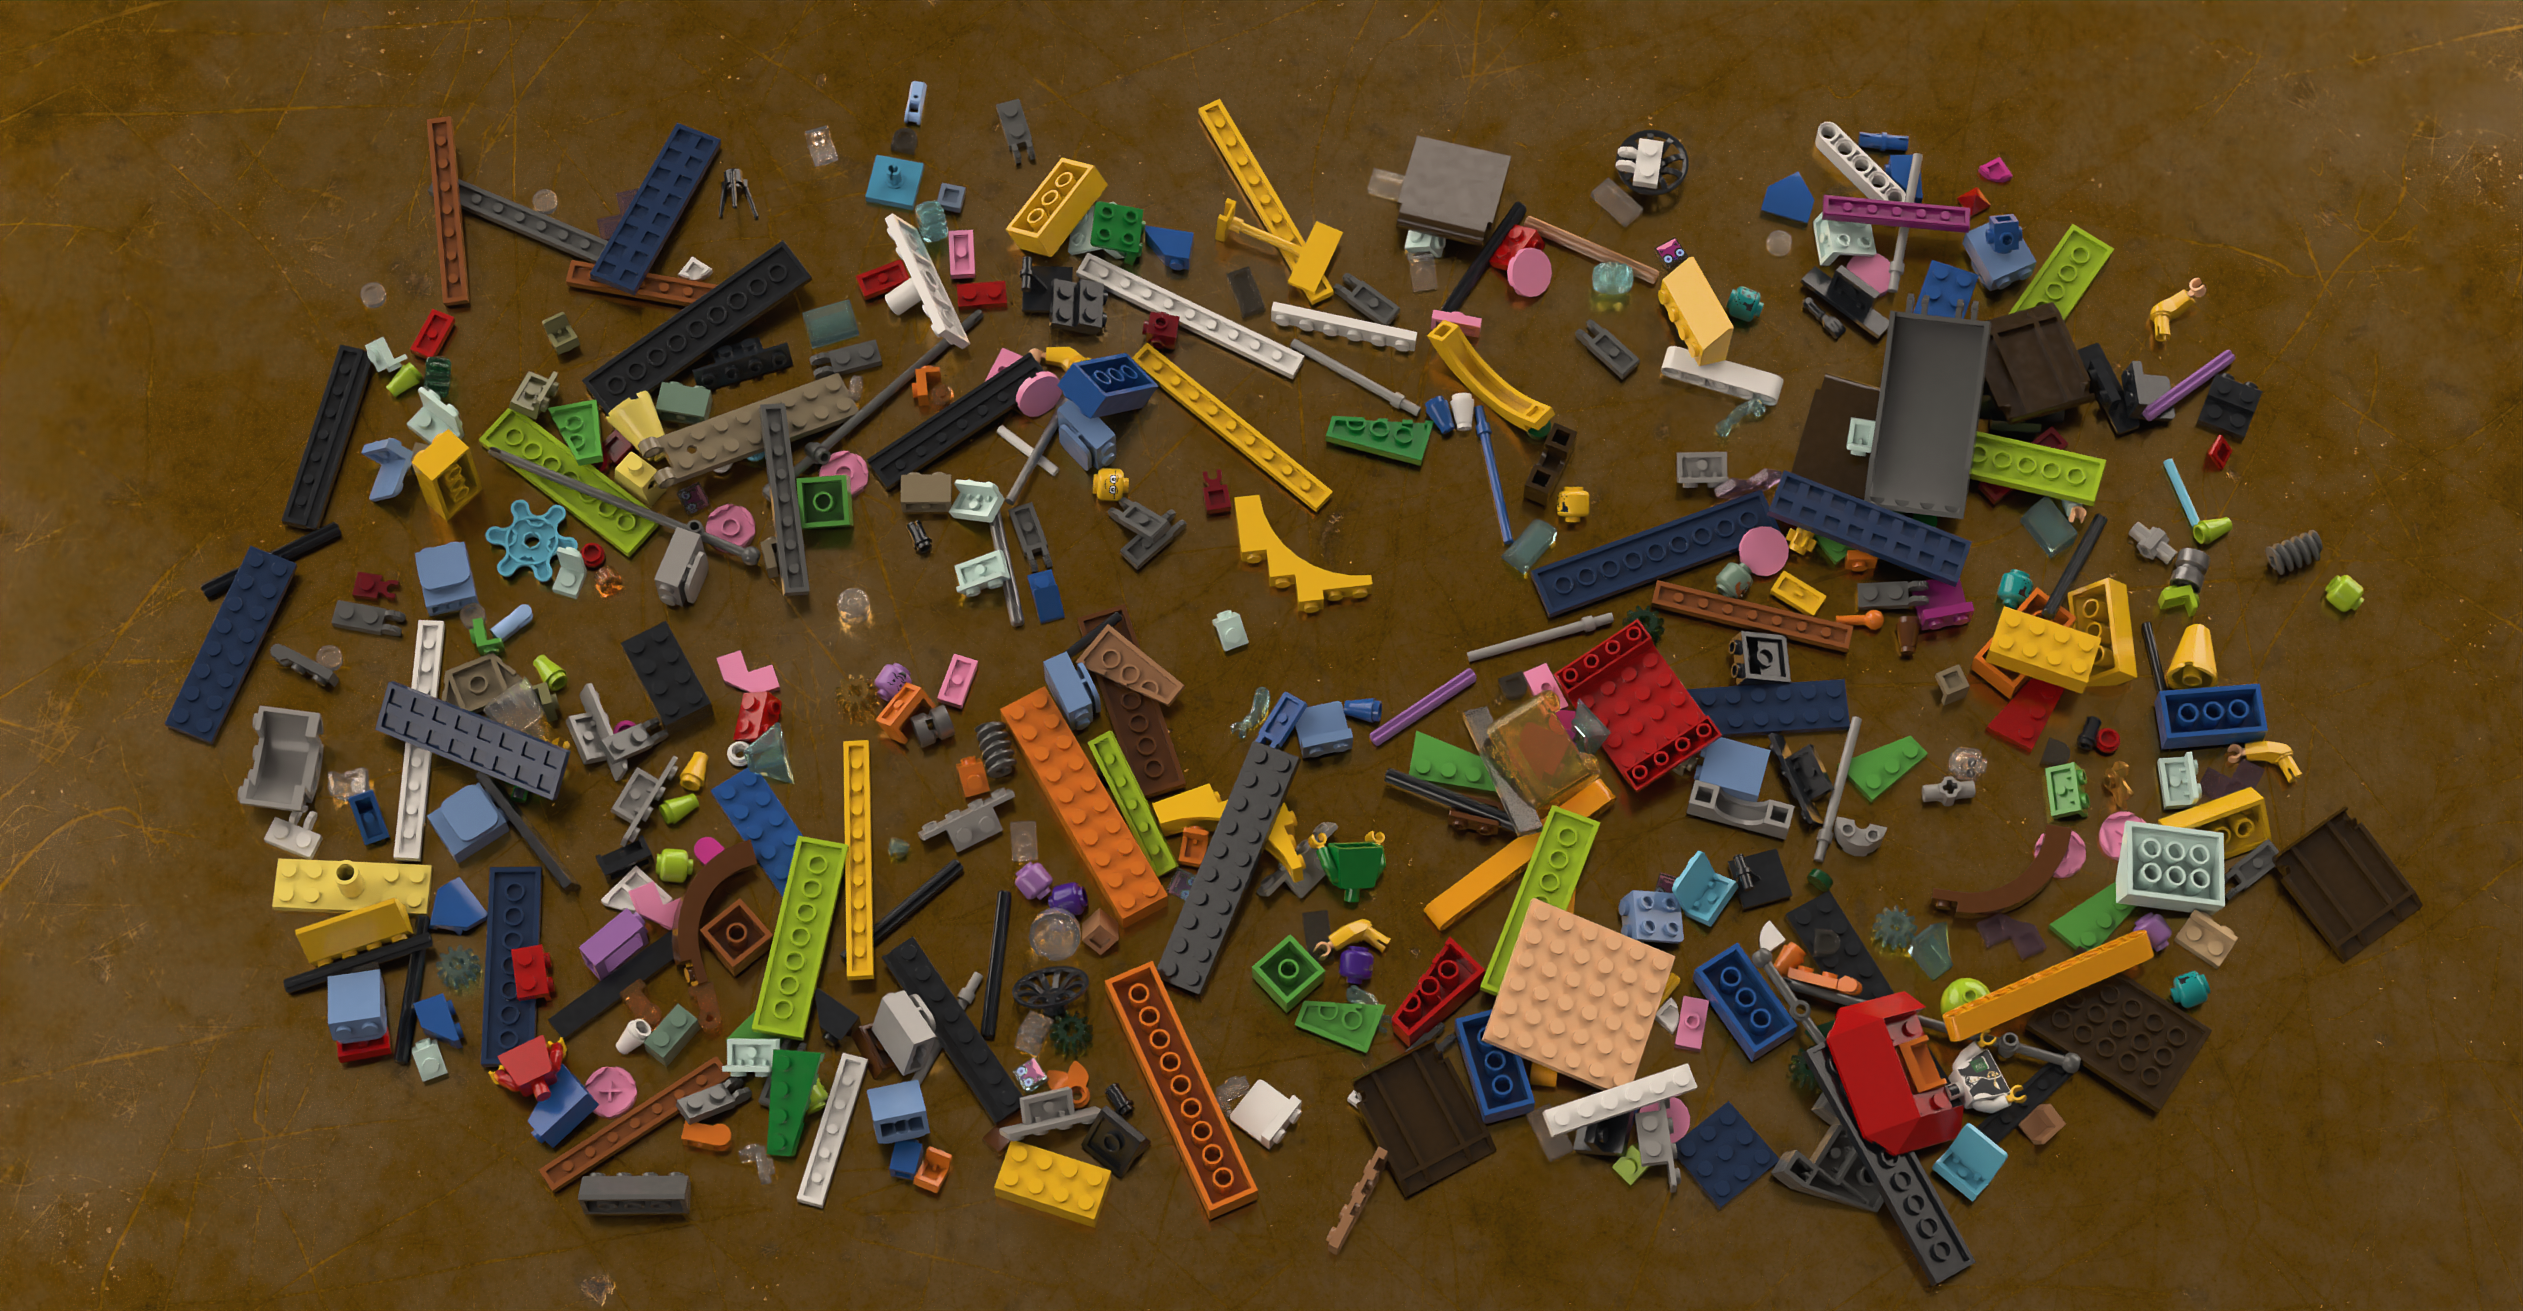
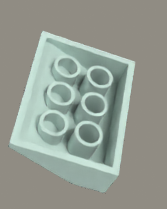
M2126 821L2116 875V903L2191 913L2196 909L2199 912L2203 911L2209 915H2214L2225 907L2224 833Z

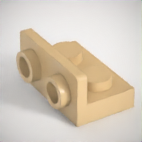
M2194 909L2174 941L2218 969L2235 945L2238 937L2235 936L2230 928L2220 926L2214 922L2209 914Z

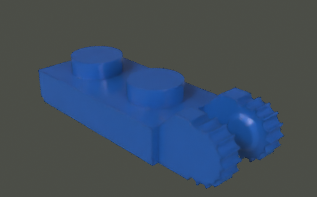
M1285 691L1258 732L1259 736L1255 741L1265 745L1266 740L1272 742L1270 747L1279 750V747H1282L1307 708V703Z

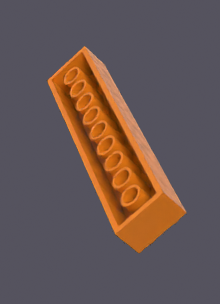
M1044 686L1001 708L1002 722L1006 723L1007 731L1122 928L1125 929L1168 906L1166 891L1046 687Z
M1153 961L1105 980L1106 993L1209 1219L1257 1200L1258 1189Z

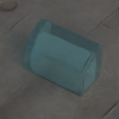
M849 299L802 313L812 349L859 335Z
M2048 496L2034 504L2020 520L2050 559L2072 545L2078 534Z
M1534 519L1501 557L1522 574H1525L1556 540L1557 529L1545 521Z

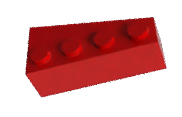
M1450 936L1441 952L1437 953L1432 960L1429 969L1418 980L1417 986L1412 993L1408 994L1391 1019L1393 1032L1408 1047H1411L1423 1034L1430 1032L1438 1023L1442 1022L1479 990L1486 974L1485 969Z

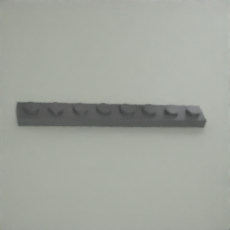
M458 179L461 209L593 264H596L608 243L607 240ZM432 183L428 189V193L430 196L434 197Z
M785 403L761 404L759 413L783 596L808 595L810 590Z

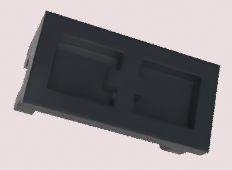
M643 835L638 836L637 841L625 847H621L604 856L600 854L595 856L607 884L626 876L635 866L642 869L655 863Z

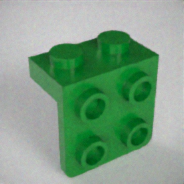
M1101 201L1096 202L1090 244L1097 248L1124 252L1123 264L1133 265L1136 257L1141 256L1143 243H1140V235L1143 236L1145 221H1142L1144 209Z

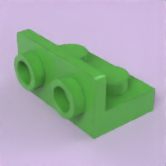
M2075 762L2045 768L2051 816L2054 819L2075 814L2087 817V808H2090V800L2084 789V784H2087L2084 769H2081Z

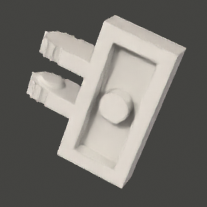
M1639 138L1638 150L1633 147H1620L1618 149L1619 156L1635 159L1636 164L1629 160H1619L1616 162L1617 170L1634 173L1633 186L1657 189L1663 142Z
M292 811L289 822L275 817L264 838L265 842L312 860L323 839L320 834L311 831L317 820V813L310 811L304 821L303 828L297 826L302 812Z

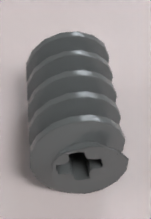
M2310 530L2308 534L2302 533L2299 537L2294 536L2290 541L2284 540L2281 544L2276 543L2272 547H2266L2265 552L2273 569L2277 570L2280 575H2283L2285 573L2284 566L2291 572L2294 569L2293 563L2298 568L2303 566L2302 559L2307 565L2312 562L2311 556L2315 561H2320L2323 545L2318 533L2315 530Z
M986 722L974 729L977 733V740L980 742V750L983 751L982 757L986 760L985 767L988 769L987 773L990 778H1000L1012 772L1011 767L1017 764V759H1009L1015 754L1014 750H1006L1012 743L1010 740H1004L1009 737L1007 731H1001L1007 727L1005 722Z

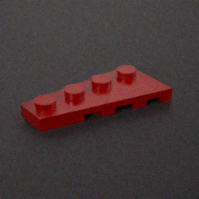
M2032 678L1987 725L1985 730L2031 753L2065 688Z

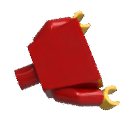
M540 1035L497 1056L501 1065H498L499 1069L497 1071L488 1072L495 1084L501 1085L512 1092L520 1091L524 1097L534 1094L537 1101L547 1100L551 1096L548 1086L557 1082L556 1073L561 1069L563 1054L567 1051L563 1037H560V1040L556 1043L548 1041L547 1044L544 1036Z

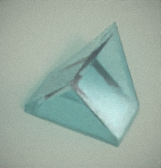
M1578 698L1576 717L1571 721V731L1576 733L1574 740L1577 743L1576 750L1588 761L1611 732Z
M776 722L744 750L743 753L750 772L795 784L781 724Z
M1947 921L1930 925L1912 939L1908 948L1911 956L1933 980L1953 966L1950 959Z

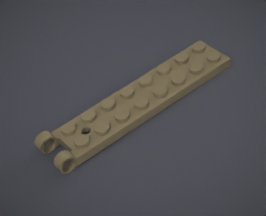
M839 373L661 437H648L638 444V448L646 459L662 452L664 453L671 467L657 471L654 479L660 489H666L679 482L764 452L759 413L761 404L785 403L790 442L847 422L859 410ZM695 448L696 452L691 454L687 449Z

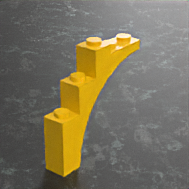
M1260 495L1235 497V515L1241 561L1258 563L1266 559L1270 587L1286 588L1291 584H1295L1298 611H1305L1306 613L1317 612L1319 609H1323L1324 599L1337 601L1343 597L1363 598L1368 594H1372L1371 575L1351 576L1333 573L1313 566L1288 549L1271 529L1263 512Z
M1209 783L1152 803L1154 817L1164 837L1181 833L1184 827L1190 828V826H1200L1206 831H1215L1228 800L1222 802L1218 791L1213 792ZM1283 803L1264 849L1274 855L1285 867L1293 882L1296 883L1304 880L1303 869H1306V865L1302 855H1297L1295 852L1297 845L1294 839V826L1298 825L1293 811H1288L1285 803Z

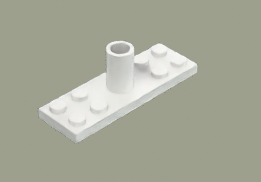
M892 213L885 218L889 227L887 232L896 242V252L904 260L911 278L885 295L888 306L896 315H901L922 300L924 303L922 308L933 323L931 325L933 332L938 337L946 339L951 345L955 344L961 349L965 348L970 342L917 228Z

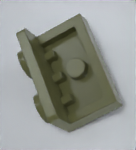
M529 371L510 401L509 409L536 420L541 411L546 412L551 400L549 397H554L560 385V383L556 382L558 373L553 371L550 378L547 379Z

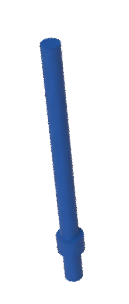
M1479 405L1474 407L1477 420L1476 432L1477 436L1481 438L1504 544H1511L1514 540L1490 438L1492 434L1491 426L1486 420L1484 406Z

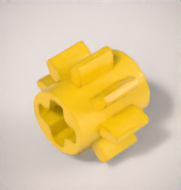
M1797 527L1796 531L1790 528L1786 536V540L1790 541L1789 549L1803 556L1807 550L1812 552L1817 541L1813 540L1815 534Z

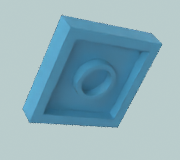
M876 155L865 196L866 201L913 210L924 171V163Z

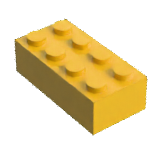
M1061 158L1005 230L1020 249L1052 257L1059 250L1065 239L1073 232V229L1087 214L1094 202L1101 196L1108 184L1094 165Z
M449 429L444 433L438 434L433 439L432 444L425 450L419 451L411 462L426 503L446 521L453 517L483 489L469 447Z
M2004 606L1985 662L2082 694L2088 682L2101 638Z
M1011 1141L994 1190L997 1197L1095 1228L1112 1181V1175L1110 1170L1019 1141Z

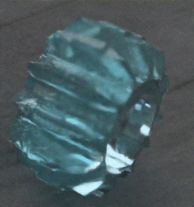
M926 201L917 205L915 209L916 221L925 242H937L946 238L948 234L947 221L941 204L938 201Z
M1609 261L1608 263H1600L1594 267V272L1592 273L1593 289L1599 293H1607V295L1625 294L1631 290L1633 284L1632 268L1625 263L1620 264L1619 262L1612 263Z
M1897 905L1894 906L1893 911L1886 907L1883 909V914L1879 913L1876 915L1875 919L1877 922L1873 924V930L1878 931L1875 934V939H1884L1882 942L1883 947L1890 943L1892 950H1896L1897 944L1904 949L1907 946V941L1913 942L1915 938L1913 933H1916L1917 926L1913 924L1915 921L1914 916L1907 917V908L1901 913Z
M459 944L457 951H454L449 946V954L440 953L442 961L436 962V967L440 970L437 975L439 979H444L443 983L447 987L453 983L454 989L458 990L460 983H463L468 988V980L477 981V976L474 973L481 971L480 965L477 964L480 961L478 955H473V950L470 947L464 951L463 946ZM460 964L462 968L457 970L455 966Z

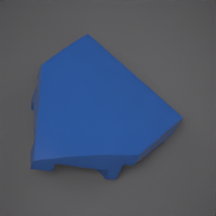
M1796 172L1768 186L1761 211L1808 224L1815 200L1800 173Z
M457 877L437 890L429 928L437 930V927L455 931L457 935H461L462 930L467 931L486 921L488 913L462 879Z

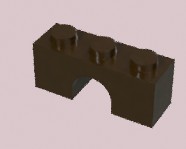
M1554 423L1545 441L1538 464H1534L1525 483L1523 497L1542 505H1547L1576 445V431Z

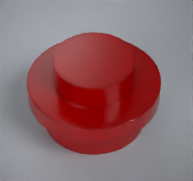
M588 543L580 551L587 567H597L605 559L604 549L596 543Z
M2111 728L2099 730L2096 737V747L2104 753L2116 751L2120 745L2119 734Z

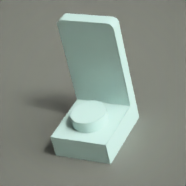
M558 547L556 552L561 568L552 588L553 593L577 599L587 576L582 554L572 547Z

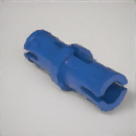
M1860 132L1858 146L1878 148L1880 151H1885V149L1907 151L1909 136L1888 135L1887 132H1882V134Z

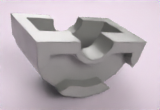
M1838 816L1834 824V838H1836L1844 852L1853 856H1866L1867 853L1875 851L1881 846L1887 831V827L1870 824L1866 829H1860L1855 825V820Z

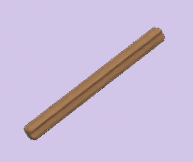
M1528 216L1524 222V227L1536 229L1539 235L1649 283L1655 284L1659 277V271L1537 218Z

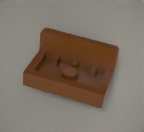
M1458 793L1503 811L1504 803ZM1451 807L1448 815V824H1451L1454 828L1460 830L1474 829L1482 835L1498 834L1499 821L1473 816Z

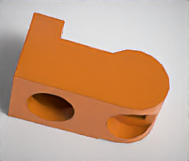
M685 1120L681 1136L683 1145L714 1151H726L731 1147L733 1138L730 1129L726 1125L716 1124L712 1126L699 1123V1121L690 1125Z

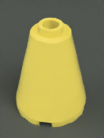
M648 391L637 393V399L631 400L630 397L613 408L608 413L610 416L606 417L607 421L639 452L638 444L648 437L658 438L665 435ZM662 452L652 458L647 459L649 461L655 460V462H658L665 458V455Z

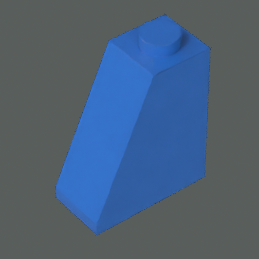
M561 1064L559 1072L556 1073L557 1082L548 1086L551 1096L545 1101H538L528 1120L534 1128L531 1132L532 1135L541 1144L546 1141L553 1148L600 1105L577 1077L563 1064Z

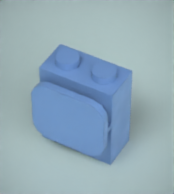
M1989 223L1970 230L1969 233H1965L1962 244L1971 258L1973 270L1979 275L1978 278L1985 288L1990 291L2004 289L2018 279L2024 280L2033 274L2037 261L2023 238L2022 241H2019V250H2012L2008 254H2000L1994 252L1990 244L1986 242L1985 232L1986 229H1989Z
M1068 400L1057 409L1061 445L1086 471L1092 468V465L1097 470L1102 466L1110 465L1116 458L1115 433L1099 417L1090 419L1080 412V408L1073 401Z
M450 542L446 545L424 548L420 552L415 553L419 580L429 616L479 605L468 551L464 542Z
M1067 651L1043 661L1045 681L1070 730H1082L1088 727L1093 722V710L1095 713L1100 712L1101 704L1097 689L1083 662L1078 663L1077 670H1075Z
M1721 737L1701 750L1700 757L1705 759L1703 766L1697 765L1694 780L1720 786L1727 794L1738 799L1757 802L1770 750Z
M480 783L462 788L445 799L440 808L427 815L430 825L457 864L510 831L507 825L509 818L501 808H496L493 803L494 799L486 789L482 788Z
M380 969L328 977V1026L333 1041L337 1040L340 1043L378 1039L386 1033L385 986Z
M918 1080L867 1090L878 1143H893L921 1137L930 1133L926 1108Z

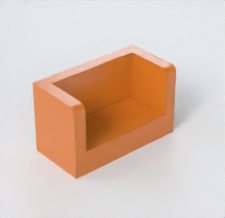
M906 682L875 721L890 739L906 744L908 739L901 730L909 722L910 718L913 717L921 706L933 709L936 705L921 687Z
M1927 1035L1899 1044L1896 1048L1898 1058L1913 1095L1944 1087L1947 1084L1945 1078H1940L1927 1047V1042L1929 1041Z

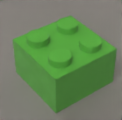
M835 475L796 478L801 529L811 530L854 526L850 476Z
M1290 934L1252 966V978L1287 1013L1325 980V970Z

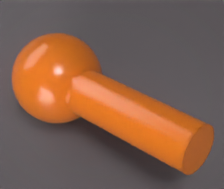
M1870 610L1865 615L1836 616V622L1846 625H1866L1869 629L1876 630L1882 627L1884 616L1878 610Z

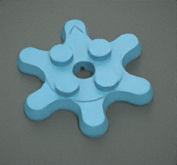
M516 500L511 505V513L514 516L513 523L506 528L493 526L486 531L485 537L489 543L502 545L506 549V555L499 561L497 570L500 575L509 577L518 568L527 566L533 569L534 576L538 581L547 582L553 575L550 560L553 556L557 555L558 547L578 549V543L574 538L563 537L557 532L558 525L566 517V511L563 506L554 505L545 514L537 516L531 513L529 505L525 500ZM530 537L538 538V544L531 548L525 544L526 540Z

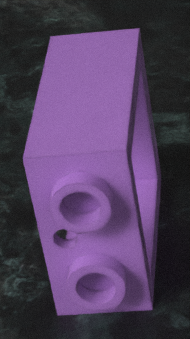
M626 908L579 947L585 965L600 981L617 970L649 943L646 935L648 930L644 926L646 923L637 912L632 914Z

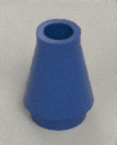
M1442 395L1425 403L1426 413L1434 421L1442 434L1455 429L1448 401L1444 400Z
M1376 698L1346 700L1344 714L1371 723L1380 721L1382 701H1376Z

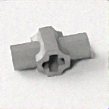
M2138 521L2128 533V535L2139 542L2136 547L2139 549L2140 554L2146 558L2153 560L2157 556L2165 564L2169 565L2178 553L2168 545L2170 539L2160 528L2152 527L2149 530Z
M1953 776L1944 777L1943 781L1939 784L1922 786L1924 802L1939 801L1944 806H1952L1957 799L1975 797L1974 781L1960 782L1955 780ZM1945 789H1949V792H1953V793H1952V794H1948V790H1946V791H1944V790H1945Z

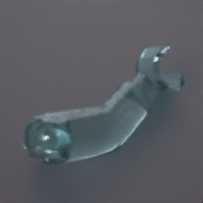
M1759 399L1749 400L1737 406L1726 417V420L1717 423L1716 431L1721 437H1726L1731 427L1737 424L1742 417L1752 412L1755 416H1760L1766 411V407Z
M1259 687L1256 690L1251 713L1245 716L1242 722L1232 724V734L1235 730L1241 729L1239 738H1244L1247 728H1252L1266 717L1270 702L1268 689Z
M1357 986L1348 987L1346 991V997L1351 1003L1380 1005L1373 994L1359 989ZM1383 1013L1378 1026L1380 1032L1387 1033V1029L1381 1025L1384 1022H1389L1392 1025L1391 1016L1384 1015Z

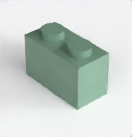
M662 382L655 409L661 420L694 425L708 420L713 399L711 391L703 386L689 387L683 386L679 382Z
M677 1004L644 1041L646 1051L667 1067L701 1029L698 1019L681 1005Z

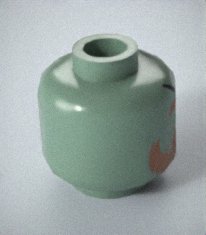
M1733 562L1728 563L1716 577V589L1723 596L1740 599L1753 584L1752 577L1750 576L1752 573L1751 569L1742 562L1739 565Z

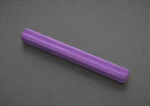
M2230 350L2224 351L2148 405L2142 412V415L2148 421L2153 420L2233 363L2235 355Z
M1470 668L1466 669L1371 732L1370 739L1373 744L1379 746L1474 683L1477 677L1473 670Z

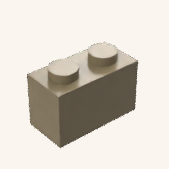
M911 472L907 475H901L902 512L950 511L952 507L951 474L946 475L943 472H935L932 475H921L917 472Z

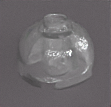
M1057 907L1040 912L1033 920L1029 933L1030 945L1036 954L1049 957V960L1052 961L1064 960L1072 956L1079 946L1081 939L1080 925L1076 917L1066 909Z

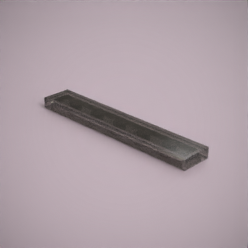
M1487 706L1464 711L1463 720L1517 836L1522 837L1542 832L1543 825Z

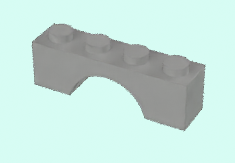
M1695 780L1687 814L1786 840L1795 806L1770 799L1764 802L1745 801L1727 794L1720 786Z

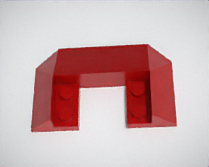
M1905 991L1839 1008L1835 1016L1834 1025L1826 1038L1863 1138L1871 1143H1878L1886 1148V1152L1893 1156L1956 1139L1962 1129L1964 1105L1952 1107L1945 1087L1915 1095L1912 1094L1895 1048L1899 1044L1925 1035L1916 1013L1926 1008V1006Z

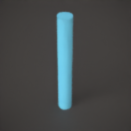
M2167 459L2163 464L2193 528L2200 519L2173 459Z

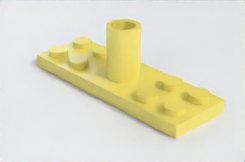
M278 858L272 908L281 911L348 913L396 898L406 906L408 916H428L433 867L432 865L352 862L350 860L327 861Z

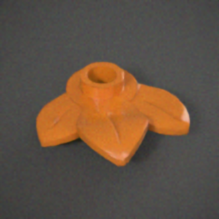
M1074 1061L1068 1073L1058 1070H1049L1047 1072V1082L1051 1090L1069 1087L1072 1089V1095L1075 1093L1082 1095L1080 1100L1073 1099L1074 1109L1083 1108L1088 1104L1090 1092L1086 1086L1089 1076L1086 1069L1079 1062Z

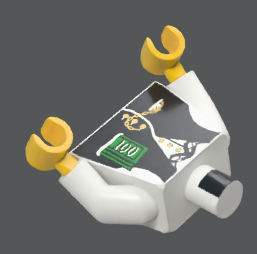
M1987 1029L1981 1033L1979 1041L1975 1040L1960 1052L1952 1065L1953 1072L1948 1077L1951 1084L1944 1087L1949 1100L1959 1098L1965 1109L1974 1108L1977 1111L1995 1113L2011 1106L2013 1101L2019 1104L2024 1103L2027 1096L2015 1097V1094L2024 1088L2021 1085H2015L2010 1091L1989 1050H1983L1984 1046H1992L1997 1041L1995 1037L1991 1042H1985V1035L1991 1031Z

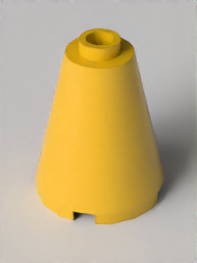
M2193 624L2185 629L2167 672L2168 684L2172 689L2217 687L2218 674L2210 630L2204 625Z

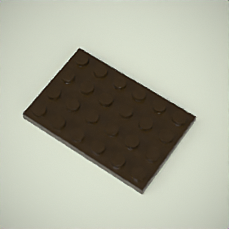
M2079 946L2071 958L2087 952V950ZM2122 972L2038 1007L2025 1026L2027 1030L2063 1053L2077 1054L2081 1058L2080 1064L2157 1113L2160 1112L2212 1032L2210 1028Z

